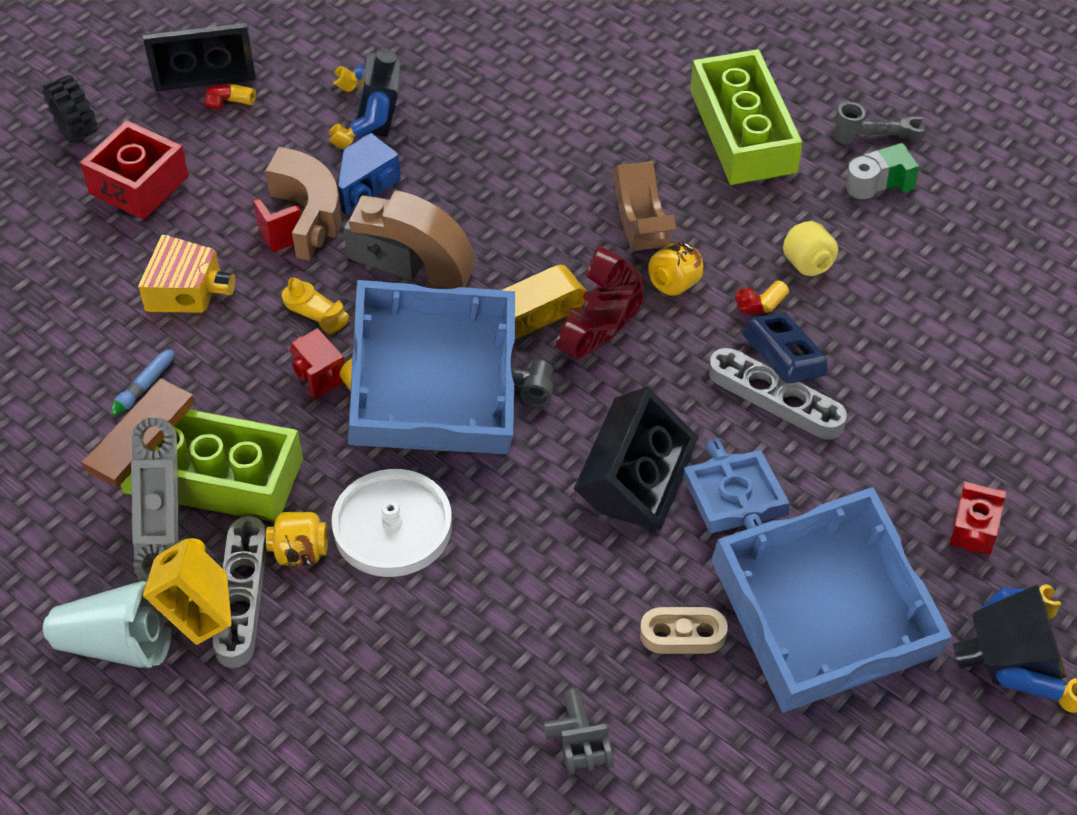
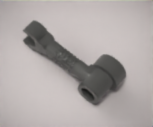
M843 102L839 105L835 117L837 126L834 138L839 143L850 144L854 141L856 134L898 135L900 138L918 142L923 139L926 129L920 128L923 118L918 116H910L899 121L864 120L866 111L860 104Z
M542 360L532 363L530 371L511 368L514 384L522 385L520 396L526 404L533 407H544L550 403L554 389L551 381L554 369L550 363Z

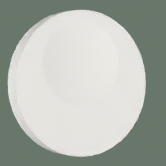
M386 469L367 474L350 484L336 501L332 513V530L335 544L340 554L348 563L365 573L382 577H397L417 572L434 562L442 554L450 540L452 514L449 500L444 491L433 480L414 471Z

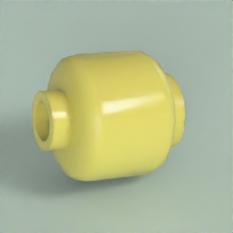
M808 221L790 229L784 240L783 251L786 258L801 274L816 276L826 272L833 265L838 254V244L821 224Z

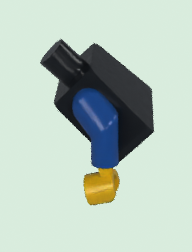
M382 48L376 53H367L364 63L357 66L354 72L344 66L338 67L334 72L340 78L334 81L333 84L344 91L351 92L358 83L355 121L351 122L349 129L337 123L329 131V134L332 136L329 138V142L339 149L344 150L349 147L355 136L360 138L370 133L384 137L389 135L399 92L400 60L392 50Z
M1045 584L1040 588L1038 585L1027 589L1001 588L981 609L975 611L972 615L977 637L953 643L960 669L985 663L993 684L1055 701L1059 700V704L1063 709L1076 713L1077 697L1074 694H1077V678L1070 680L1067 685L1062 680L1067 678L1050 622V619L1056 615L1061 606L1060 601H1050L1055 593L1053 587Z

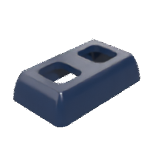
M786 312L753 318L745 326L742 335L784 382L795 383L827 375L828 364L825 354ZM781 328L784 332L774 333L771 330ZM797 345L805 355L795 356L787 347Z

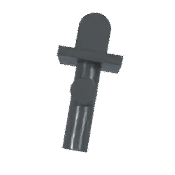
M567 690L563 697L569 718L543 722L546 740L562 737L563 762L567 768L568 775L575 774V769L585 767L588 772L594 771L596 765L606 764L607 768L614 767L607 724L590 726L580 690Z

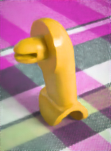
M292 277L288 281V286L282 292L281 297L284 305L289 310L317 321L320 327L329 335L340 331L350 320V315L343 310L344 306L339 300L336 303L331 302L314 290L313 285L309 282Z

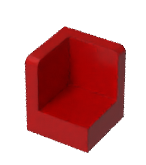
M260 198L254 200L253 205L258 230L272 252L274 253L294 245L292 232L302 215L300 208L295 205L270 214Z

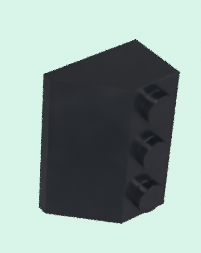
M247 23L143 35L155 92L256 80L253 49Z
M648 386L616 397L579 475L574 490L602 515L654 531L660 530L683 477L684 467H687L699 436Z

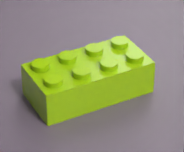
M759 49L693 60L690 92L730 185L798 173L802 140Z
M189 409L174 426L177 435L178 504L241 517L251 516L261 521L275 523L277 516L284 509L303 461L298 430ZM164 438L152 451L159 450L163 446V443H165ZM131 474L121 484L123 493L132 495Z

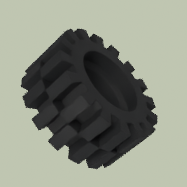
M66 75L42 86V93L45 96L44 100L49 106L48 110L53 116V121L58 125L61 134L63 133L64 138L69 143H74L98 131L94 111L89 106L91 104L85 98L83 89H80L77 80H74L72 75Z

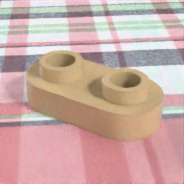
M658 607L649 610L643 616L640 625V639L647 649L655 653L708 654L718 651L724 645L728 625L725 617L713 608ZM657 632H664V633H666L668 636H667V637H659V636H656L655 633H657ZM707 632L711 634V637H701L698 633Z

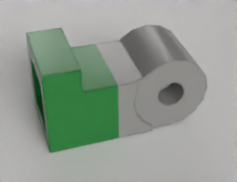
M903 143L867 153L853 159L849 163L846 190L851 196L858 199L871 198L878 191L896 186L900 188L902 193L913 190L916 186L919 165Z

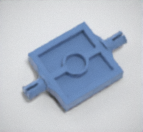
M716 438L714 444L711 439L705 445L711 459L701 464L684 467V480L709 533L740 526L750 529L762 525V521L789 515L790 503L761 450L745 454H727L721 440Z

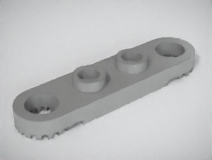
M154 417L146 418L137 423L131 435L133 566L135 569L134 573L139 581L148 580L149 573L146 569V560L152 553L160 554L179 543L177 435L174 427L168 421ZM153 426L160 428L165 436V443H163L159 450L155 451L148 449L144 443L145 432Z

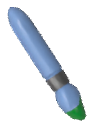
M172 349L161 352L124 392L117 395L111 407L112 415L117 416L130 409L134 405L135 400L166 370L174 358L175 352Z

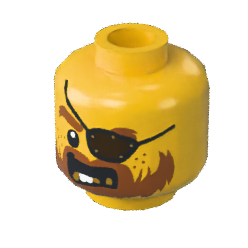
M679 241L672 242L651 257L648 263V273L652 283L659 291L669 296H675L685 292L701 280L704 265L698 250L688 243Z
M282 512L277 516L274 527H267L266 550L267 552H274L277 563L282 566H311L318 563L321 555H327V523L321 522L316 513Z

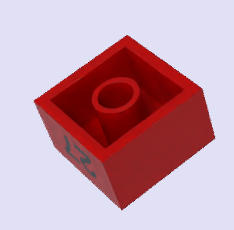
M127 120L80 162L89 194L143 220L189 177L182 145Z

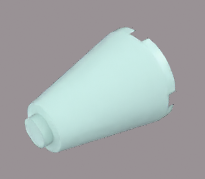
M143 580L54 607L44 620L43 634L55 650L146 669L160 665L166 658L171 642L172 626H164V615L143 597L147 581Z

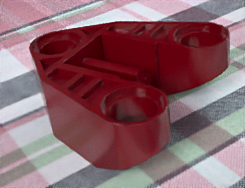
M600 245L597 246L585 273V277L595 282L597 286L593 291H586L584 293L583 299L588 301L586 307L570 308L555 344L556 348L575 359H580L611 341L636 315L643 302L644 293L641 273L627 260Z

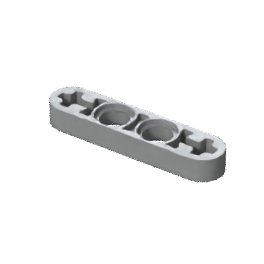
M721 348L712 353L709 363V377L717 385L819 438L832 440L843 434L847 420V411L839 402L800 382H784L771 367L735 349ZM755 379H762L767 381L770 387L758 390L753 388L750 382ZM790 396L798 397L804 404L800 407H790L783 400ZM828 417L833 418V419H830L828 422L822 421V420L828 419Z
M251 516L235 520L230 525L227 534L223 570L228 579L230 605L237 601H244L250 604V608L245 614L240 616L231 615L230 627L213 636V648L216 658L220 664L229 668H237L247 664L255 651L267 550L265 526L261 520ZM247 533H254L249 541L250 552L244 551L242 539L246 538ZM247 565L255 569L254 573L247 579L240 580L232 577L233 571L240 566ZM232 630H237L240 644L236 645L235 651H228L227 647H230L232 644Z

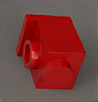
M319 329L301 336L292 342L290 352L295 358L291 362L292 367L302 381L308 380L310 394L314 399L344 383L340 377V370L345 364L344 356Z
M964 482L956 509L949 545L961 547L970 552H982L991 555L998 534L1006 491Z

